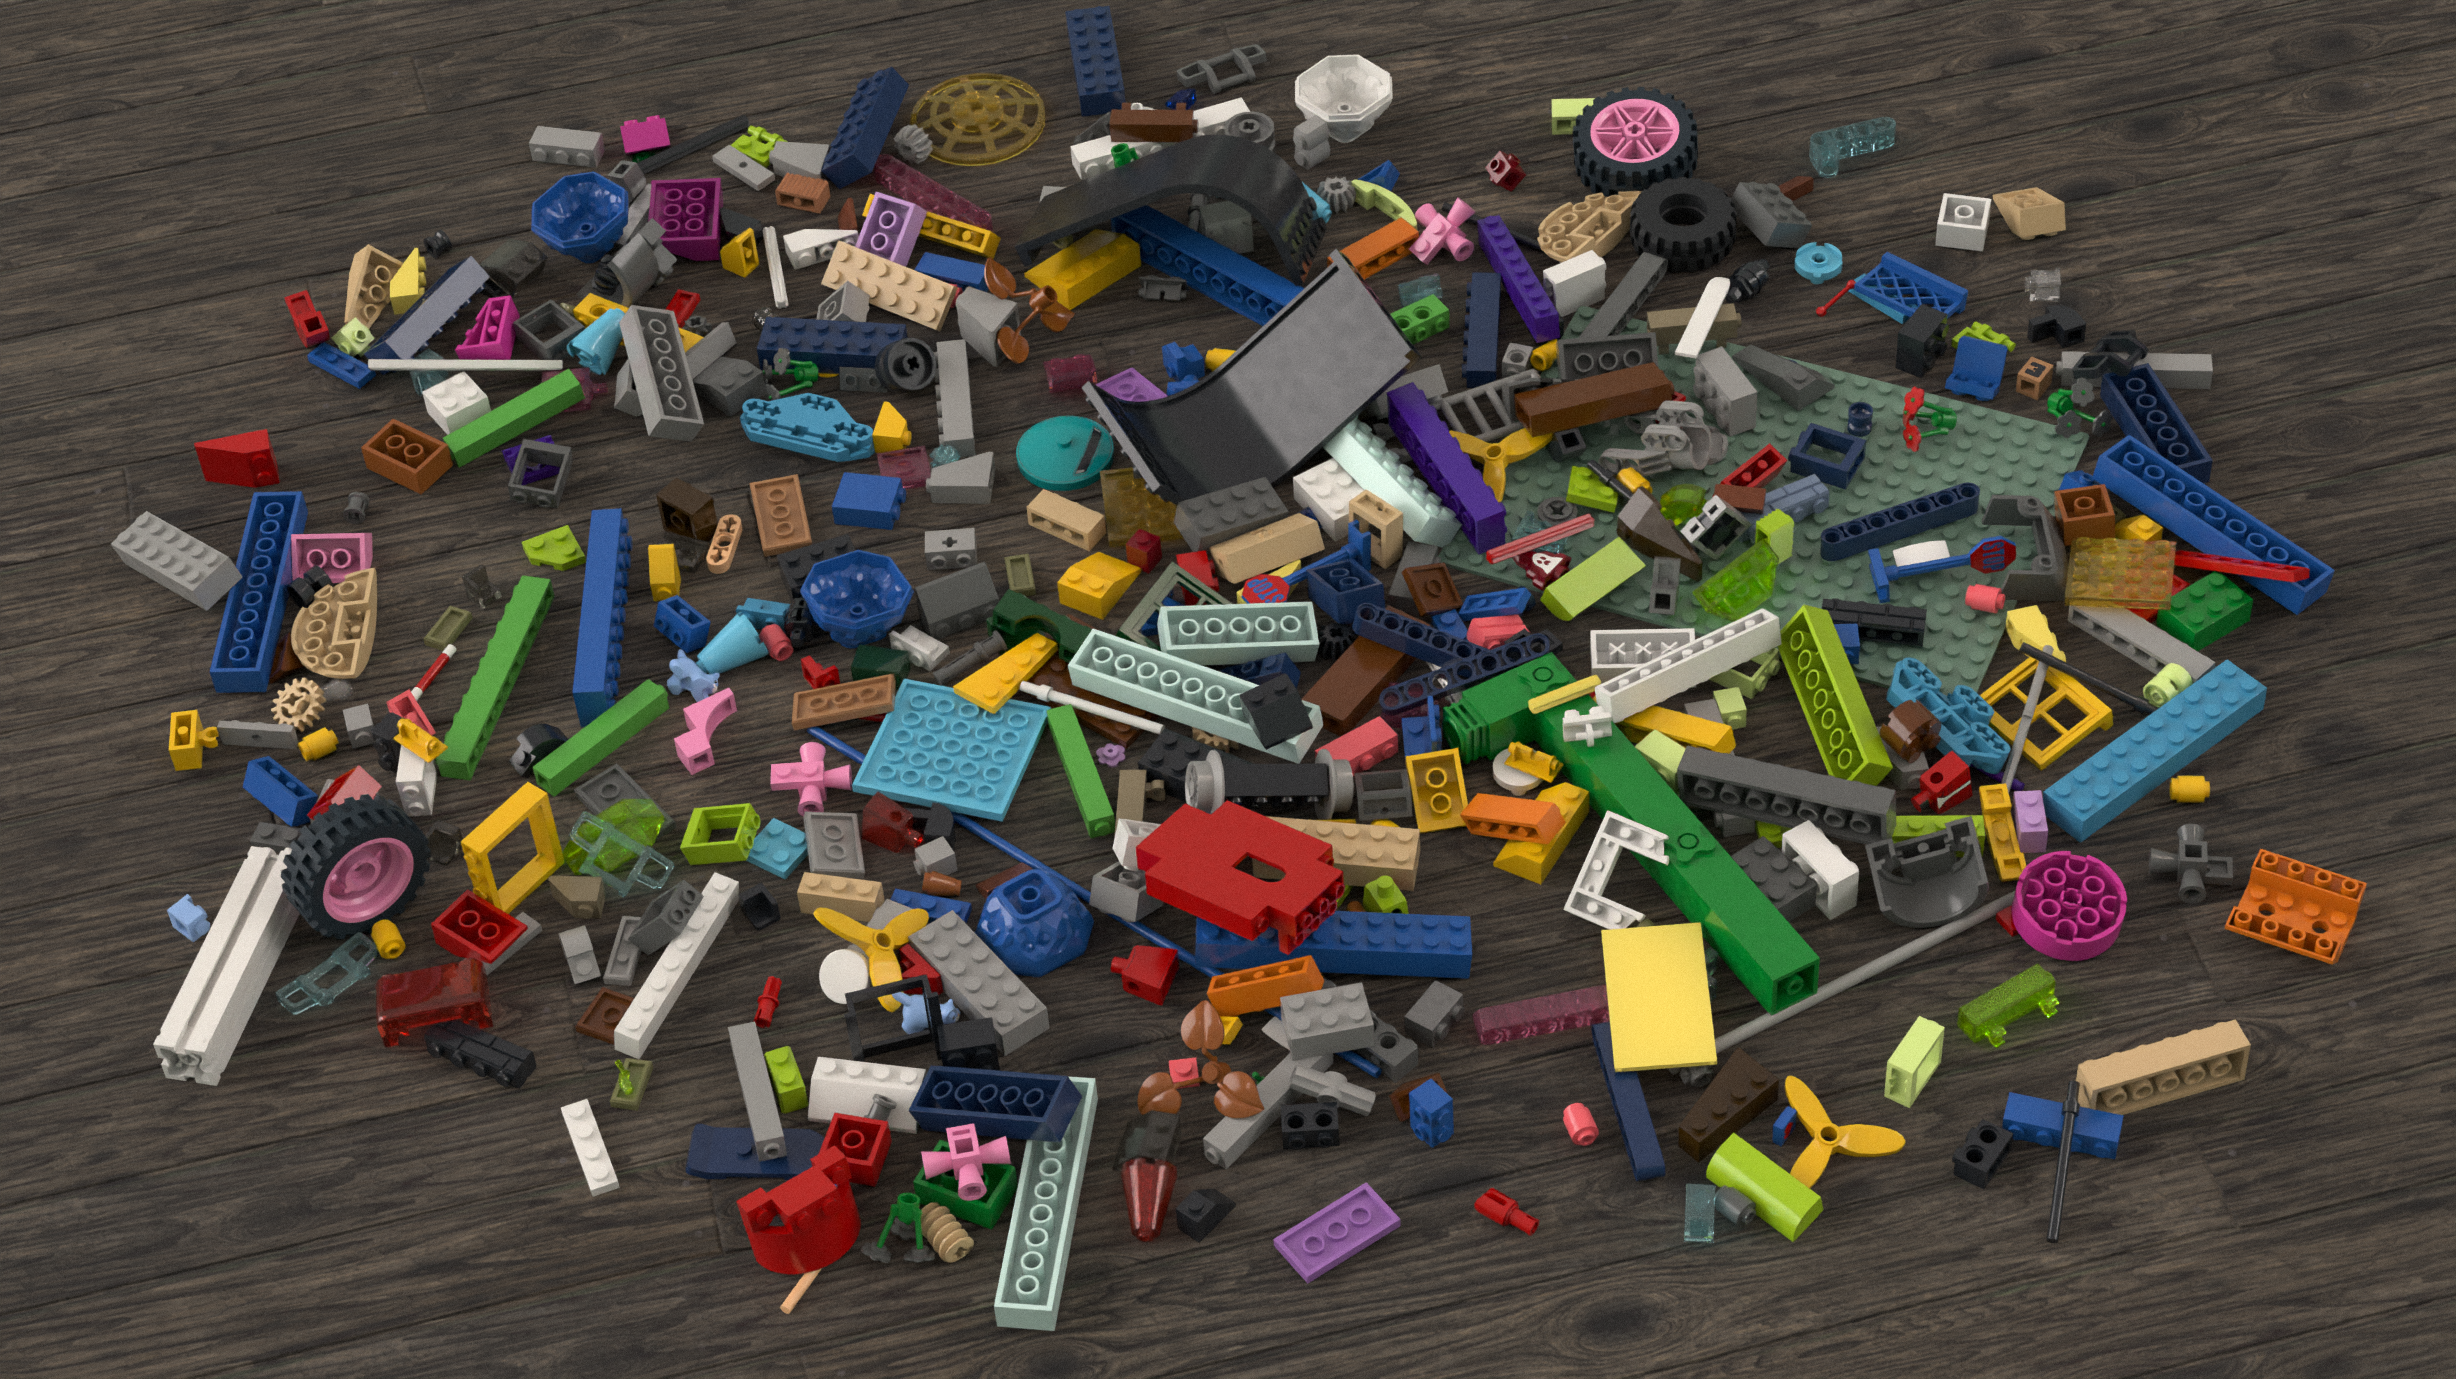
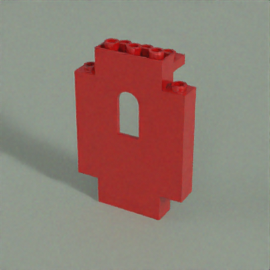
M1228 800L1212 814L1184 804L1136 846L1137 867L1146 871L1147 895L1251 941L1265 932L1269 926L1278 930L1279 951L1287 955L1300 946L1313 931H1316L1329 916L1335 913L1337 910L1336 900L1340 899L1345 891L1343 871L1333 867V846ZM1249 856L1283 871L1285 877L1277 882H1265L1235 869V867Z

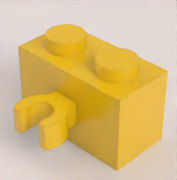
M197 710L171 713L169 753L176 771L202 768L203 746L207 748L218 746L216 737L219 736L217 727L203 729Z

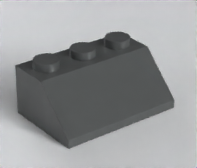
M985 562L915 587L920 624L927 635L936 640L986 622L987 618L993 616V609L999 603L996 589Z

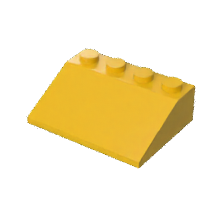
M1095 229L1069 247L1064 248L1030 269L1024 275L1040 289L1046 285L1051 286L1057 293V301L1071 310L1141 266L1139 244L1123 233Z

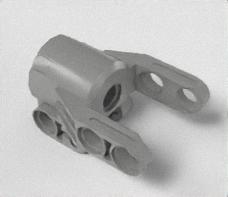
M1664 401L1658 410H1648L1627 415L1624 419L1626 426L1635 433L1642 434L1641 440L1646 448L1644 451L1609 448L1602 453L1598 463L1604 469H1609L1617 474L1622 469L1632 467L1642 476L1668 471L1672 468L1702 470L1710 458L1712 444L1710 430L1702 419L1704 416L1703 409L1692 402ZM1686 412L1693 413L1696 418L1690 417ZM1631 418L1638 419L1641 424L1635 423ZM1653 419L1660 421L1659 425H1657L1653 421ZM1606 457L1613 459L1616 464L1609 462ZM1628 459L1635 461L1638 466L1631 464Z

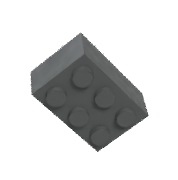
M1740 182L1731 198L1735 205L1737 216L1765 246L1800 248L1812 227V224L1806 219V215L1799 211L1793 205V201L1785 197L1780 188L1773 183Z
M1764 836L1731 856L1788 922L1816 905L1817 884Z

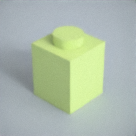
M1739 687L1713 691V699L1717 703L1723 723L1731 726L1732 730L1746 727L1747 709Z

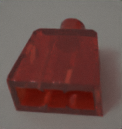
M878 791L863 808L862 839L896 853L905 844L917 848L922 841L923 834L912 829L913 815L911 812Z

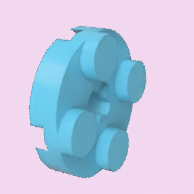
M1817 242L1805 244L1797 250L1794 265L1795 270L1802 277L1810 279V282L1813 284H1822L1824 280L1832 279L1841 273L1842 253L1837 247L1828 243H1824V246H1816Z

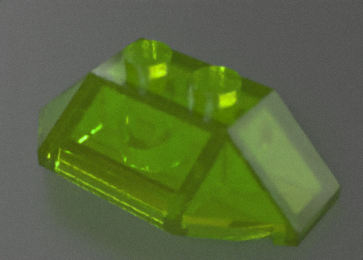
M1763 538L1698 586L1692 593L1707 613L1731 622L1737 621L1773 595L1776 566H1778L1779 557Z
M621 799L576 828L562 852L564 860L575 875H582V873H609L653 846L665 818L652 799Z

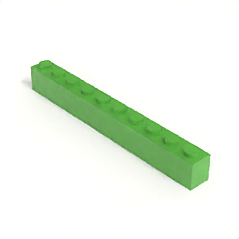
M522 575L519 584L515 585L510 603L506 604L504 616L501 621H498L496 633L493 639L489 640L488 650L485 656L480 659L479 669L471 679L469 691L463 696L462 706L459 712H456L450 731H447L445 734L444 744L448 746V749L435 759L442 777L471 780L555 597L551 579Z

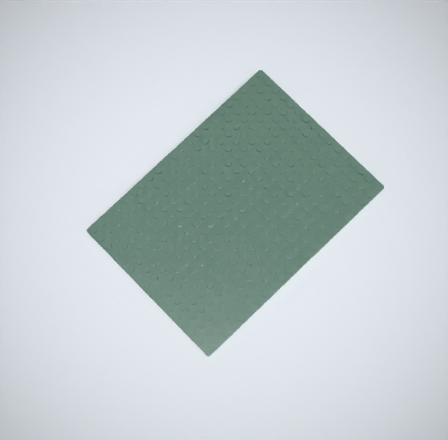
M1586 306L1578 307L1564 332V336L1560 340L1579 338L1599 310ZM1632 318L1620 335L1647 333V322ZM1716 340L1704 341L1699 354L1716 349ZM1727 342L1724 350L1732 359L1734 354L1746 347ZM1669 344V354L1659 355V346H1657L1658 368L1663 370L1669 381L1673 382L1675 391L1686 396L1685 402L1699 405L1704 411L1702 418L1704 424L1720 429V433L1725 434L1728 440L1726 456L1717 463L1706 465L1702 470L1672 468L1668 471L1643 476L1650 482V486L1653 489L1651 494L1662 506V509L1659 511L1666 520L1672 519L1676 525L1675 528L1680 532L1694 516L1698 517L1703 512L1702 508L1713 498L1715 485L1720 484L1723 479L1769 443L1787 459V462L1778 476L1763 487L1766 489V493L1805 478L1790 472L1791 461H1788L1789 452L1792 447L1797 446L1801 432L1806 431L1810 423H1814L1852 435L1847 430L1848 410L1856 402L1868 403L1873 408L1872 431L1866 436L1858 437L1866 440L1865 459L1846 490L1823 483L1829 490V507L1821 513H1813L1804 517L1799 522H1794L1792 556L1768 570L1754 559L1755 540L1751 539L1742 543L1737 539L1717 560L1699 550L1697 555L1703 562L1702 580L1697 582L1680 573L1675 615L1649 613L1654 559L1632 549L1625 542L1646 565L1645 568L1595 602L1591 607L1670 629L1694 628L1695 635L1699 637L1705 636L1762 608L1779 617L1781 631L1804 604L1822 609L1823 599L1838 598L1842 601H1865L1871 604H1891L1908 608L1918 607L1919 609H1927L1923 647L1859 640V664H1850L1856 679L1889 689L1896 663L1910 657L1922 662L1939 678L1942 683L1939 691L1944 695L1952 694L1957 685L1968 686L1978 693L2006 630L2007 611L2014 610L2018 600H2005L2003 609H1998L1996 614L1971 609V606L1965 605L1967 589L1969 585L1975 586L1976 584L2002 588L2009 570H2032L2031 563L2034 557L2038 556L2031 526L1982 525V518L1992 495L2033 496L2038 498L2055 518L2054 491L2059 490L2066 473L2076 471L2089 441V435L2079 432L2075 435L2071 434L2069 438H2065L2062 434L2059 435L2055 432L2056 425L1925 392L1924 401L1941 407L1952 408L1956 413L1957 422L1955 428L1949 430L1948 435L1939 434L1921 438L1919 450L1913 452L1907 448L1906 441L1903 438V431L1906 429L1903 424V409L1906 404L1904 398L1908 392H1911V388L1781 356L1818 371L1835 384V388L1797 411L1735 362L1757 391L1756 428L1729 437L1725 430L1718 426L1712 413L1709 414L1702 400L1698 399L1694 394V367L1696 366V359L1675 355L1678 344ZM1557 358L1549 369L1542 371L1541 378L1558 379ZM1924 406L1918 410L1919 412L1926 413L1937 412ZM1686 412L1690 417L1696 418L1693 413ZM1626 416L1578 427L1586 445L1582 456L1557 463L1548 451V443L1527 458L1508 464L1505 468L1506 485L1501 501L1507 512V515L1504 516L1507 526V533H1505L1506 543L1551 527L1550 524L1543 525L1542 520L1538 519V506L1541 502L1551 497L1566 498L1572 466L1588 468L1587 464L1591 460H1595L1598 463L1602 453L1609 448L1644 451L1646 446L1641 440L1642 434H1637L1626 426L1624 420ZM1914 417V420L1909 422L1911 425H1916L1920 433L1936 430V427L1932 426L1930 418ZM1631 418L1635 423L1641 424L1638 419ZM1811 444L1806 452L1807 455L1839 465L1846 456L1845 454ZM1606 457L1609 462L1616 464L1613 459ZM1628 459L1631 464L1638 466L1635 461ZM1966 482L1974 483L1980 489L1977 513L1876 547L1879 549L1884 567L1896 565L1893 554L1894 550L1918 543L1946 541L1950 557L1968 554L1982 539L2002 536L2016 545V559L2003 571L1984 574L1970 565L1900 577L1898 580L1890 581V602L1879 603L1869 569L1871 561L1868 550L1837 561H1826L1820 555L1821 533L1823 530ZM1618 493L1614 513L1575 504L1578 510L1577 517L1590 514L1595 520L1594 527L1532 551L1537 553L1543 551L1553 554L1562 553L1571 557L1572 560L1568 566L1571 571L1618 538L1616 532L1618 515L1628 501ZM1460 528L1451 542L1443 547L1438 556L1442 559L1441 563L1445 562L1446 567L1518 587L1524 586L1529 590L1544 593V591L1533 585V580L1526 576V570L1517 566L1512 558L1492 565L1486 560V552L1478 555Z

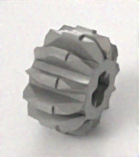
M916 124L904 126L894 138L896 142L894 147L899 150L898 154L903 156L904 161L908 160L911 164H919L926 160L933 151L931 147L933 142L928 139L929 134L924 133L923 127L918 128Z
M1335 176L1334 179L1326 178V182H1320L1319 188H1317V195L1330 205V211H1335L1337 214L1338 211L1346 212L1347 208H1353L1356 190L1352 186L1351 181L1346 180V177L1339 179Z

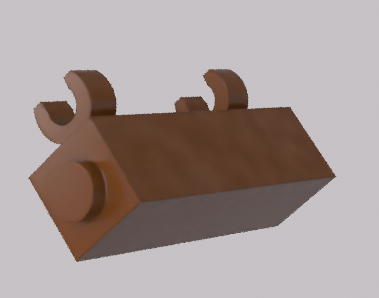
M1122 102L1121 110L1111 109L1109 123L1111 142H1182L1194 138V133H1198V119H1194V110H1186V103H1177L1176 110H1131V102Z

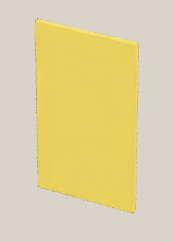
M1701 922L1601 930L1615 1072L1717 1065Z

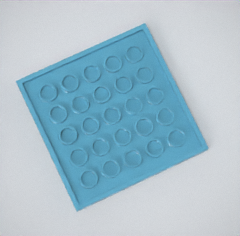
M904 679L895 696L894 711L887 712L852 784L853 792L931 807L932 803H938L947 807L952 812L1003 822L1048 722L1046 710H1050L1051 707L1009 699L995 714H992L955 694L954 689L951 687Z

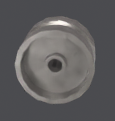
M1251 111L1236 114L1228 119L1224 126L1225 135L1256 142L1276 154L1274 122L1270 117L1263 113Z

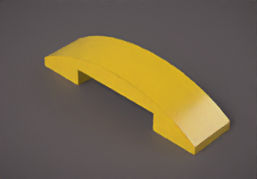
M2004 783L1980 786L1979 794L1984 826L1998 876L2001 882L2019 880L2022 871L2026 867L2024 854L2020 852L2010 812L2012 805L2007 785Z

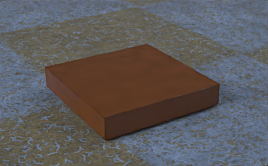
M1445 562L1407 567L1402 571V575L1421 617L1441 614L1454 609L1460 611L1463 603Z
M602 987L576 1024V1032L615 1045L614 1030L635 998Z

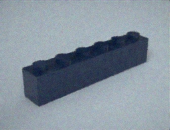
M1472 273V282H1467V296L1471 297L1466 298V313L1470 314H1465V329H1469V331H1464V345H1468V347H1463V362H1467V364H1462V378H1467V388H1476L1496 381L1501 273Z

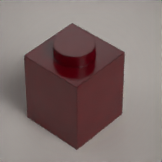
M1138 529L1126 543L1127 562L1140 567L1143 572L1149 574L1162 559L1160 537Z

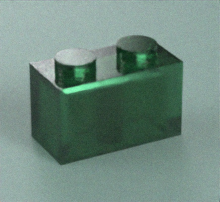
M860 644L851 664L853 681L894 674L896 680L895 690H899L911 669L908 651Z

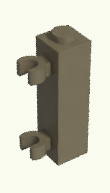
M1734 303L1721 305L1705 341L1716 340V348H1726L1727 338H1737V327H1741V315L1736 313ZM1696 307L1647 312V333H1656L1659 355L1669 354V344H1678Z
M1120 770L1115 834L1119 818L1145 822L1147 798H1152L1156 801L1165 800L1164 780H1154L1148 783L1146 770Z

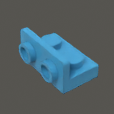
M747 598L744 606H737L736 613L742 612L755 629H763L765 626L777 624L786 633L784 629L785 614L790 604Z

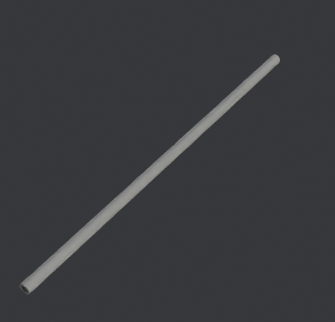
M2015 891L1819 987L1817 994L1772 1016L1766 1013L1716 1038V1054L1995 916L1997 912L2012 905ZM1679 1067L1668 1068L1672 1075L1681 1072Z

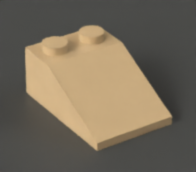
M2037 187L1993 195V200L2010 230L2023 240L2034 239L2035 235L2040 234L2053 236L2058 231L2066 230L2064 202Z

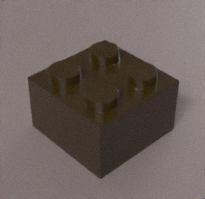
M678 478L672 480L656 494L663 530L699 550L714 537L718 523L714 500L710 494L702 492L690 483H685Z

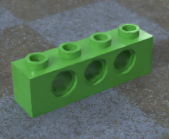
M1434 294L1390 314L1412 344L1450 327L1449 309Z

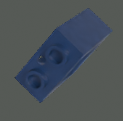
M1810 423L1807 430L1801 432L1797 446L1792 447L1789 452L1788 461H1791L1790 472L1804 477L1815 474L1821 482L1846 490L1865 459L1866 440ZM1811 444L1845 454L1846 456L1839 465L1807 455L1806 452Z

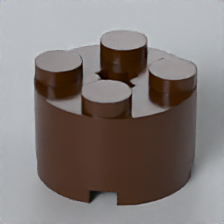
M1907 700L1897 706L1888 716L1891 719L1886 726L1883 723L1880 729L1881 739L1903 760L1910 764L1914 763L1923 751L1936 747L1941 740L1939 736L1941 721L1919 700H1916L1915 703L1912 700Z

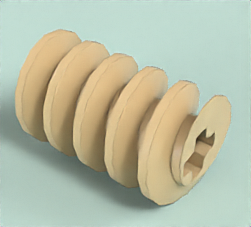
M930 1203L921 1209L922 1235L927 1238V1241L933 1246V1249L943 1261L948 1263L956 1262L971 1251L974 1240L968 1237V1233L962 1229V1225L956 1221L954 1215L950 1214V1210L946 1206L940 1207L938 1203Z

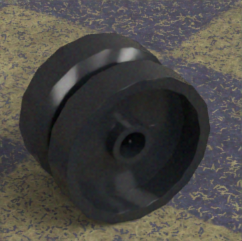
M905 338L889 343L880 350L875 361L876 377L880 384L889 392L896 394L909 393L924 388L934 378L937 367L935 355L930 346L916 338Z

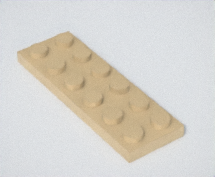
M839 240L821 283L837 290L845 282L849 281L870 295V304L937 331H941L958 289L951 284Z

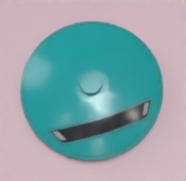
M1079 416L1053 417L1035 424L1023 434L1016 449L1017 464L1021 474L1038 487L1053 491L1076 490L1095 483L1108 472L1114 460L1113 440L1109 432L1102 425L1091 419Z

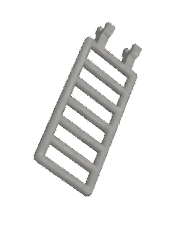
M1530 369L1442 398L1441 400L1429 403V405H1433L1436 411L1442 410L1454 431L1467 434L1451 408L1452 405L1464 402L1483 433L1474 437L1490 442L1525 428L1520 421L1516 423L1510 421L1505 406L1496 391L1501 390L1503 384L1541 377L1535 369ZM1487 395L1505 426L1492 430L1473 398ZM1389 423L1373 425L1376 433L1374 436L1381 438L1384 442L1390 437L1396 436L1389 427ZM1405 448L1389 449L1400 457L1399 461L1402 464L1412 460Z

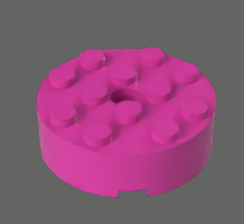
M2071 851L2051 852L2036 858L2022 871L2012 901V918L2018 933L2036 951L2060 960H2085L2105 952L2117 939L2126 912L2127 895L2120 878L2102 861L2090 855H2087V857L2072 855Z

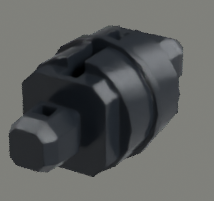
M1766 259L1747 262L1734 270L1733 274L1729 277L1730 287L1725 297L1727 303L1747 301L1760 293L1769 280L1767 271L1770 264Z
M802 596L792 600L785 614L784 625L791 644L794 647H801L805 642L813 640L819 627Z

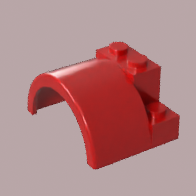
M835 1145L811 1158L813 1167L767 1193L760 1187L736 1201L755 1259L764 1268L781 1274L813 1272L840 1259L857 1240L861 1228V1218L849 1183L852 1175L846 1156ZM777 1215L784 1226H771L769 1224Z

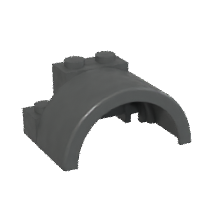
M652 218L627 244H624L614 254L615 257L607 265L615 273L620 284L612 296L601 294L593 289L592 282L594 276L576 295L583 300L589 293H592L628 308L634 305L652 285L656 288L674 270L671 266L677 259L661 244L663 240L660 237L666 230Z
M1972 816L1945 823L1946 829L1905 841L1894 843L1892 838L1865 845L1880 910L1888 920L1905 927H1935L1959 920L1976 910L1983 903L1988 894L1989 884ZM1955 851H1963L1965 853L1959 862ZM1900 866L1904 877L1892 875L1891 872Z

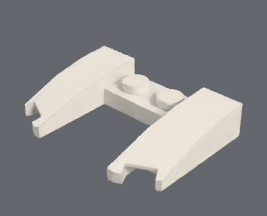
M1607 810L1563 910L1609 930L1627 928L1636 919L1638 922H1641L1646 915L1604 898L1602 894L1623 848L1668 865L1669 856H1664V840H1669V836Z

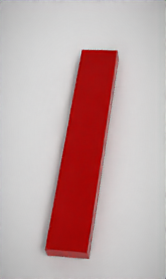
M2178 550L2165 555V564L2288 582H2297L2309 578V569L2306 567Z

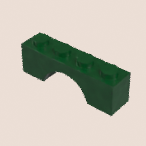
M1010 589L1007 590L993 609V626L1013 636L1026 630L1044 631L1056 640L1059 646V659L1067 663L1071 662L1092 631L1090 627L1082 626L1072 621L1068 616L1060 615L1050 610L1044 604H1038L1028 599L1025 595Z

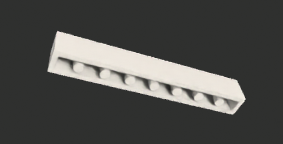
M1242 97L1194 111V119H1198L1199 122L1198 133H1194L1195 136L1225 135L1224 126L1228 119L1242 112H1250ZM1108 135L1070 146L1072 164L1080 179L1084 180L1115 168L1111 149L1117 144L1125 143L1129 146V149L1135 148L1137 156L1142 158L1180 142H1111V136Z
M1763 608L1596 686V702L1598 706L1604 708L1605 712L1611 713L1613 723L1621 722L1637 712H1642L1658 702H1663L1677 693L1684 692L1696 684L1705 682L1715 675L1726 672L1734 666L1748 662L1751 658L1769 652L1772 648L1781 645L1779 617Z
M718 873L713 874L701 893L704 896L684 930L669 943L614 1030L615 1050L637 1059L641 1058L738 903V881Z

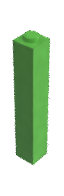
M567 369L443 437L444 443L448 444L451 459L460 468L585 399L581 384L570 369Z
M648 679L533 766L537 785L555 797L668 710V694L665 688L659 684L656 685Z
M1069 704L1046 710L1049 731L1090 838L1115 832L1114 813L1072 705Z

